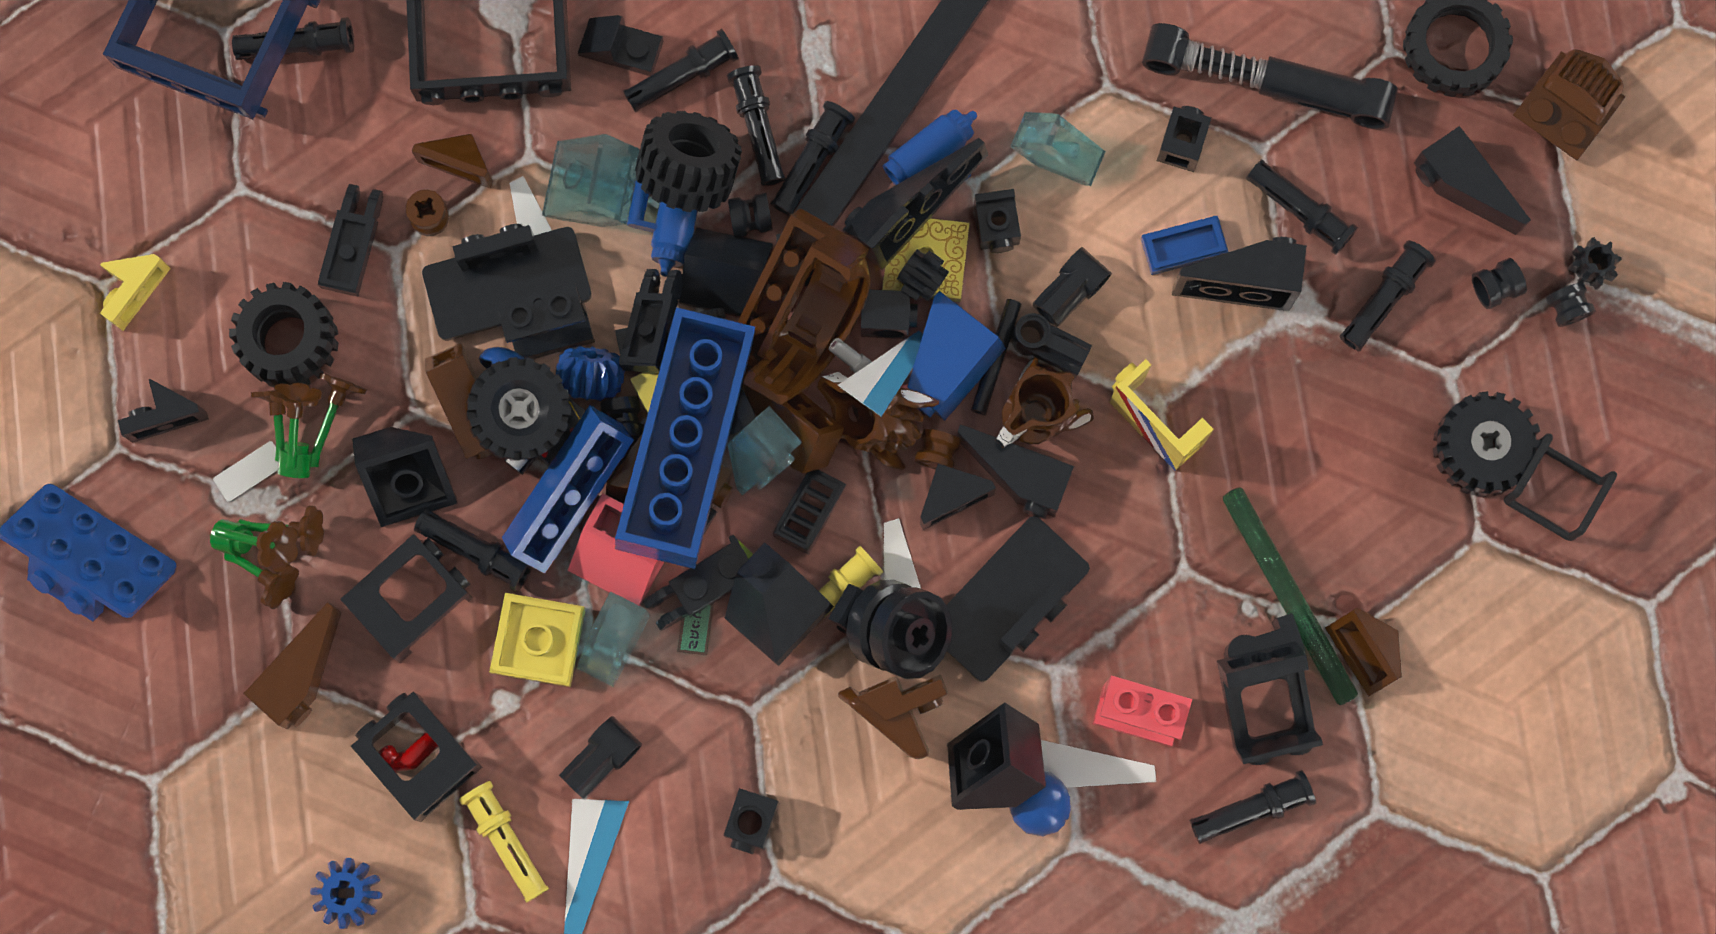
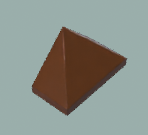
M472 134L414 144L412 153L418 163L491 188L493 180Z
M1358 607L1325 627L1368 697L1402 677L1398 630Z

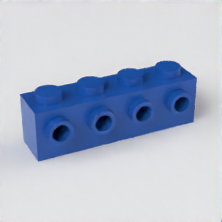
M588 406L502 536L511 556L546 573L634 441L622 423L596 408Z

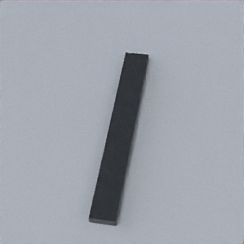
M941 0L794 212L802 208L829 225L835 226L990 0Z

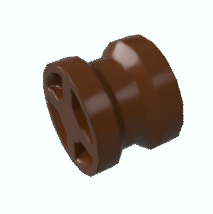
M428 189L419 190L408 199L406 215L414 230L419 234L435 236L447 227L449 212L441 196L435 191ZM430 205H432V207H431L430 209H426V210L421 209V208L430 207Z
M924 429L921 436L924 442L923 447L916 453L915 462L936 470L938 464L953 468L955 464L952 459L953 453L959 449L961 439L939 430Z

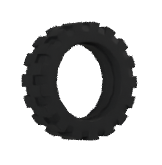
M1426 0L1413 15L1406 28V37L1403 40V51L1407 53L1405 61L1408 68L1412 67L1415 71L1413 74L1418 82L1423 80L1428 84L1427 89L1435 93L1438 90L1445 92L1444 96L1455 97L1456 94L1463 93V96H1469L1474 94L1476 90L1480 89L1482 91L1488 87L1507 63L1511 54L1509 51L1513 44V36L1509 35L1510 22L1508 18H1503L1501 15L1503 10L1497 3L1492 5L1487 0ZM1447 15L1465 16L1476 22L1485 32L1489 43V53L1484 63L1476 69L1468 71L1450 70L1439 64L1430 54L1426 43V34L1431 23Z

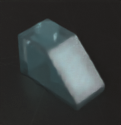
M1025 112L1010 146L1035 166L1085 186L1092 185L1106 152L1062 116L1053 113Z
M610 591L591 627L577 669L614 687L651 616L649 612Z

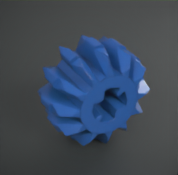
M579 346L577 349H566L563 354L559 355V363L556 365V375L558 374L563 380L561 384L564 389L568 390L569 395L573 398H584L587 401L590 399L602 401L604 398L611 399L616 397V394L621 392V383H624L625 371L619 365L620 356L618 354L609 352L607 349H596L593 346L591 348Z
M345 858L342 868L337 861L329 862L328 868L331 876L324 872H317L316 878L324 883L323 888L313 887L310 890L311 895L322 896L323 899L313 905L314 911H324L328 908L323 922L331 924L338 917L340 929H347L350 919L357 926L364 925L365 921L362 910L367 914L375 915L377 909L369 903L370 898L381 899L383 895L382 892L371 891L370 889L371 886L376 885L380 881L379 876L372 875L365 878L370 865L363 862L355 869L353 858ZM347 882H349L348 888L354 889L355 895L354 898H347L344 905L345 898H339L338 892L339 889H345Z

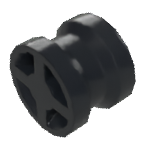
M1584 282L1564 287L1546 297L1548 304L1556 310L1557 316L1555 321L1558 327L1576 323L1596 312L1594 305L1587 302L1585 297L1587 289Z

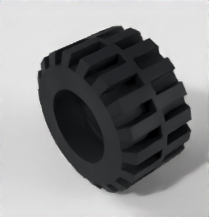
M686 111L662 113L661 117H654L645 128L635 166L636 180L642 184L641 189L645 193L652 194L653 200L658 203L663 202L667 204L666 207L672 209L680 208L685 212H692V210L705 212L708 211V207L712 209L718 208L721 202H726L729 198L742 153L741 146L738 145V138L736 135L729 133L730 129L727 126L720 125L716 119L704 117L700 113L693 112L692 114Z
M273 282L266 284L267 291L261 292L258 288L250 292L254 298L249 302L243 298L238 304L243 309L240 314L233 313L231 318L236 328L229 329V338L235 342L231 347L234 354L240 359L239 362L261 382H266L271 387L278 384L291 385L293 383L310 385L309 378L313 375L320 379V373H324L321 370L323 365L326 364L331 367L335 360L330 355L331 351H338L339 343L334 336L339 334L337 326L332 321L334 318L315 295H312L308 289L299 286L297 289L292 283L283 282L282 288H279ZM284 318L302 319L304 322V335L300 344L294 350L283 355H272L266 352L265 338L273 324Z

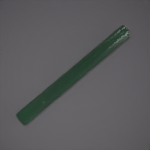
M1241 487L1227 492L1223 496L1224 504L1286 614L1293 613L1302 642L1335 701L1339 705H1344L1358 696L1355 686L1246 493Z

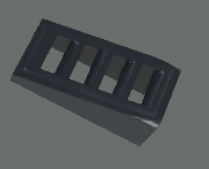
M818 469L807 472L775 527L773 536L809 555L842 495L846 484ZM813 480L832 489L833 492L830 497L810 487ZM807 494L825 503V506L821 510L803 501L805 495ZM798 508L818 517L815 523L795 514ZM791 521L810 530L807 537L789 528L788 526Z

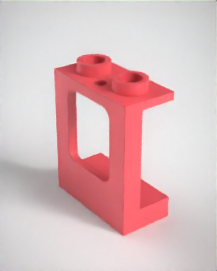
M1111 675L1103 685L1092 724L1172 747L1174 738L1182 739L1192 699Z

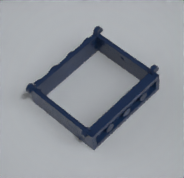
M128 0L103 55L117 69L252 120L255 115L265 118L268 110L260 106L307 5L317 8L320 0L282 1L242 86L136 46L158 0Z

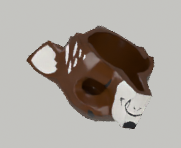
M1037 357L1031 358L1019 376L1002 409L1001 417L1004 426L995 441L1002 448L1016 440L1029 445L1040 444L1062 432L1074 430L1093 421V410L1086 408L1078 411L1080 401L1073 399L1072 382L1074 376L1071 373L1049 372L1037 366Z
M840 372L822 376L817 388L831 406L833 419L845 428L841 438L846 439L848 444L854 449L870 451L887 467L901 471L904 470L906 466L897 455L898 449L902 451L907 450L909 446L915 444V439L918 440L921 437V432L913 422L923 421V415L918 408L935 407L939 404V400L918 391L900 387L884 414L880 417L838 386V384L847 379L846 376ZM849 406L852 407L857 422H854L849 418Z

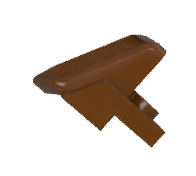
M1573 49L1567 54L1561 51L1513 116L1578 161L1624 100L1625 96L1621 94L1624 84L1605 58L1578 49Z
M941 674L903 690L898 676H895L860 692L852 687L838 692V697L842 701L847 703L898 746L908 757L923 759L929 756L928 746L912 710L918 708L920 714L943 704L941 697L947 695V688Z

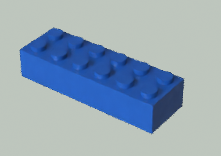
M676 307L616 532L615 550L695 569L754 340V326Z

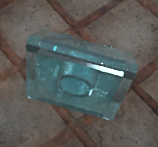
M607 134L557 141L542 216L598 227L626 225L636 180L635 166L640 149Z

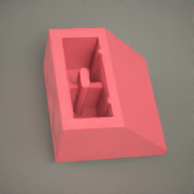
M602 493L582 529L568 572L640 608L664 561L615 550V536L624 504Z

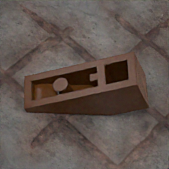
M747 364L744 379L748 371L753 368L749 364ZM742 383V388L774 450L787 461L791 468L803 474L829 465L845 429L841 424L802 392L784 404L779 405Z
M328 602L243 693L282 728L289 729L291 725L294 727L299 726L312 711L309 706L316 699L342 613Z

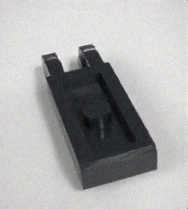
M349 184L341 210H337L318 279V286L321 289L358 297L378 226L377 219L383 202V191L372 190L363 216L354 214L360 198V188L358 185Z
M647 269L645 271L640 291L636 292L619 358V365L624 371L659 372L673 317L678 305V299H680L682 293L683 278L680 270H669L662 293H659L661 283L659 270Z
M738 540L696 564L695 569L690 568L670 580L669 585L662 587L643 600L645 607L649 610L661 605L665 600L676 594L683 605L660 617L656 622L660 631L665 630L688 615L691 618L731 593L737 571L749 559Z

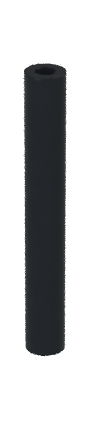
M1006 300L996 331V335L1000 338L1006 349L981 378L971 411L980 415H986L1022 305L1016 300Z

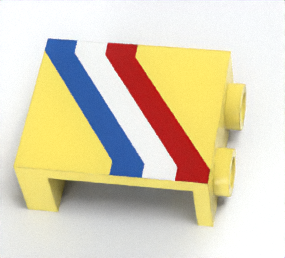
M1147 359L1137 367L1132 362L1115 378L1116 382L1111 387L1114 393L1109 403L1176 471L1205 444L1214 429L1201 418L1178 439L1133 392L1144 382L1151 364Z

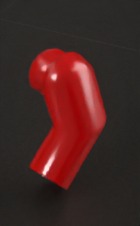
M425 732L405 751L397 752L394 746L386 745L378 752L392 769L399 773L416 769L439 746Z

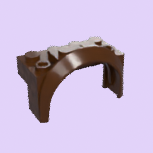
M802 208L790 215L738 320V323L755 327L754 340L748 364L753 368L748 371L743 384L782 405L808 388L823 373L836 356L829 351L830 344L836 338L841 339L843 342L846 341L866 302L870 289V275L865 257L870 249L869 247ZM814 269V272H813L812 277H811V279H810V281H809V283H808V286H807V288H806V290H805V292H804V294H803L801 300L799 301V303H798V305H797L795 311L793 312L792 316L790 317V319H789V321H788V323H787L788 316H789V314H790V312H791V310H792V308H793V306H794V304H795V302H796V300H797V298H798V296H799V294H800V292H801V290H802V288H803V286H804V284H805V282H806L808 276L810 275L811 271ZM788 331L810 342L815 347L809 348L789 336Z

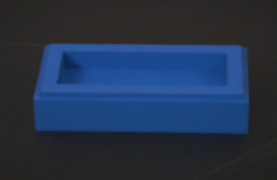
M1218 215L1141 236L1151 275L1189 266L1228 253Z

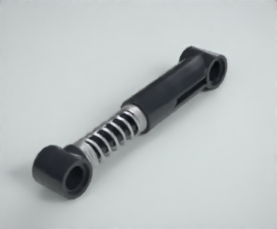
M1157 23L1151 26L1142 60V65L1146 69L1158 74L1176 75L1180 72V69L1190 70V72L1196 69L1199 74L1202 71L1208 72L1209 77L1215 74L1219 75V79L1223 77L1229 78L1230 82L1233 79L1238 80L1240 85L1243 82L1250 83L1251 88L1259 89L1260 95L1348 117L1359 126L1376 130L1389 127L1398 92L1396 85L1383 79L1364 78L1360 80L1269 56L1268 60H1262L1261 58L1259 61H1256L1255 56L1248 59L1245 57V54L1236 56L1234 51L1228 54L1225 53L1224 48L1220 51L1214 50L1213 45L1210 48H1205L1203 43L1200 44V42L1197 43V41L1189 40V33L1186 30L1166 23Z

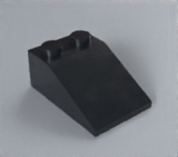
M1274 237L1272 241L1265 240L1183 267L1172 288V296L1290 311L1302 291L1307 245L1296 244L1297 241L1289 237Z

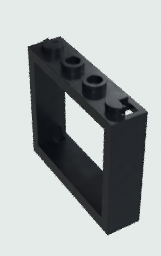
M407 0L410 90L416 101H422L425 105H440L449 99H460L463 102L476 103L483 101L484 97L499 96L504 100H517L522 98L523 94L538 93L542 97H557L564 91H571L567 0H553L557 72L429 81L427 79L424 0Z

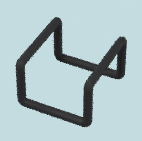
M1546 434L1540 439L1542 443L1517 486L1504 497V503L1565 540L1573 541L1583 535L1588 529L1615 482L1617 473L1611 471L1605 476L1600 477L1549 447L1553 440V435ZM1544 454L1549 455L1596 484L1603 485L1580 526L1571 533L1515 501L1523 492Z

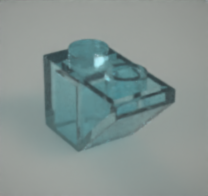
M770 406L727 444L736 487L742 496L754 485L760 491L795 460L790 453L802 443Z

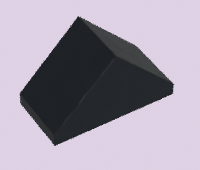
M938 464L920 516L922 529L925 530L993 496L996 490L993 481Z

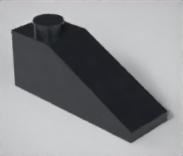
M1460 126L1424 149L1415 160V170L1420 181L1427 187L1431 186L1436 194L1514 235L1521 232L1531 221Z
M960 424L957 437L961 439V445L1017 504L1025 506L1023 509L1025 513L1037 516L1040 519H1046L1047 515L1056 516L1074 466L1013 443L1002 448L995 441L996 437Z

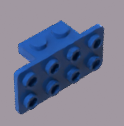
M53 484L44 485L0 527V539L29 557L27 580L31 582L33 587L41 593L52 595L63 602L72 613L81 614L92 622L103 612L104 605L122 617L130 618L134 616L176 571V562Z

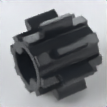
M1592 237L1587 242L1585 248L1578 245L1572 251V254L1575 256V262L1568 267V270L1577 274L1579 277L1577 283H1590V286L1597 290L1603 285L1605 279L1612 282L1618 276L1615 271V265L1622 260V257L1613 253L1611 250L1613 243L1611 241L1604 245L1600 244V241H1597L1595 237ZM1588 257H1592L1593 263H1589ZM1599 263H1600V265H1601V270H1598V267H1597L1596 264H1599Z
M917 249L896 278L904 284L901 291L914 300L921 296L926 301H929L949 273L948 270L941 266L944 260L930 250L924 254Z

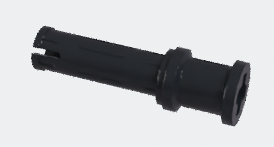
M344 17L341 18L340 22L318 24L316 21L308 22L304 28L296 29L284 55L308 52L309 55L316 57L321 56L322 52L342 49L346 53L353 52L354 33L350 19ZM267 32L233 35L232 49L235 59L255 58Z
M723 29L718 30L717 36L700 46L695 47L692 45L688 47V50L685 51L687 54L685 57L629 89L623 90L634 112H638L641 108L697 76L700 78L709 77L711 70L729 60L737 61L739 57Z
M745 66L729 72L727 78L728 82L732 83L738 100V104L735 106L737 114L745 119L761 178V185L772 186L785 181L786 178L783 174L766 112L769 110L770 101L768 97L764 96L759 79V76L762 74L760 66Z
M825 101L823 104V114L814 129H808L806 133L807 137L805 140L807 144L776 196L770 202L775 209L785 215L790 216L794 213L827 155H832L837 151L839 138L847 125H852L855 121V117L849 111L836 103Z
M1262 159L1254 166L1246 178L1247 181L1261 189L1271 199L1304 223L1303 228H1305L1306 233L1309 235L1314 233L1332 247L1331 252L1335 255L1345 247L1358 229L1355 224L1349 226L1331 212L1332 207L1329 204H1324L1323 202L1318 204L1315 200H1312Z
M1411 240L1406 241L1403 245L1404 252L1392 267L1388 266L1385 268L1382 275L1383 281L1377 290L1367 300L1343 333L1340 334V339L1347 346L1354 350L1356 349L1358 352L1361 351L1370 336L1377 330L1403 295L1412 293L1416 288L1414 283L1423 271L1435 264L1436 259L1420 244Z
M425 509L420 514L414 526L416 533L429 537L441 546L478 565V570H480L481 574L485 576L492 574L510 584V589L514 592H518L522 588L532 571V566L511 556L510 552L504 549V544L500 542L489 543L467 530L443 519L429 509Z
M1303 770L1296 772L1294 778L1274 786L1271 783L1263 785L1260 793L1190 819L1189 821L1198 843L1201 844L1216 836L1231 832L1269 816L1273 819L1284 817V812L1304 804L1309 806L1315 805L1316 799Z

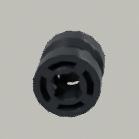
M767 193L755 194L749 200H743L740 197L728 199L734 238L746 236L749 231L758 230L761 233L773 231ZM749 208H753L755 222H751Z
M1512 258L1498 262L1496 268L1492 270L1482 269L1472 274L1474 291L1486 309H1492L1500 305L1504 298H1517L1527 292L1524 275L1516 261Z
M623 396L611 398L600 403L601 412L622 423L634 439L633 442H636L644 431L643 424L638 422V414L641 411L639 398Z

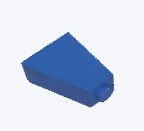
M940 291L934 296L907 388L939 400V404L935 407L918 409L929 418L935 413L946 421L1006 348L996 334Z

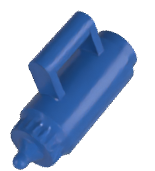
M955 109L946 115L939 116L888 156L889 161L883 165L887 176L897 185L964 147L966 142L974 135L971 125L977 118V113L970 111L967 114H961Z
M636 180L627 226L653 233L651 257L654 262L660 264V274L666 277L669 270L673 267H681L684 264L685 253L693 237L698 211L685 212L680 208L672 209L666 207L667 204L659 202L655 223L644 221L649 194L641 189L642 184Z

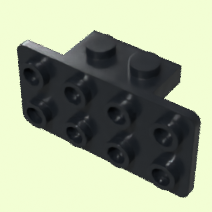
M510 224L502 227L498 234L484 237L482 234L465 237L461 240V244L452 246L455 258L425 266L422 270V276L439 337L444 341H449L502 326L496 303L575 282L583 302H588L592 297L574 230L571 227H563L534 235L530 225ZM537 300L534 302V306L540 307L543 302Z
M1029 517L947 604L953 625L951 642L947 652L978 681H987L1017 648L1024 652L1037 639L1040 634L1035 629L1045 618L1051 623L1066 608L1067 604L1063 599L1088 574L1090 569L1088 562L1039 517Z

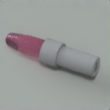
M836 338L829 346V351L850 366V370L854 373L872 362L862 353H857L839 338Z

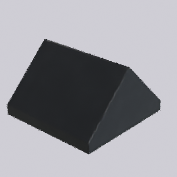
M696 227L684 257L683 288L679 304L706 310L723 308L725 314L740 317L771 256L773 243L745 237L734 238V235Z

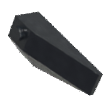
M980 138L972 141L869 200L863 208L860 206L855 208L847 217L843 232L869 247L870 249L866 257L883 270L988 156L985 142Z

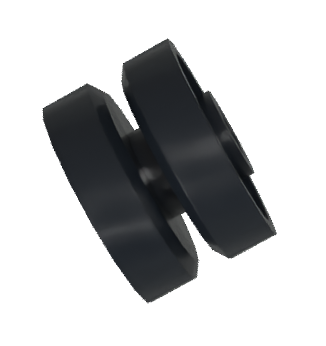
M879 580L866 587L855 599L848 615L846 634L849 647L859 661L904 679H919L932 672L944 659L951 642L953 625L949 608L941 597L896 580Z

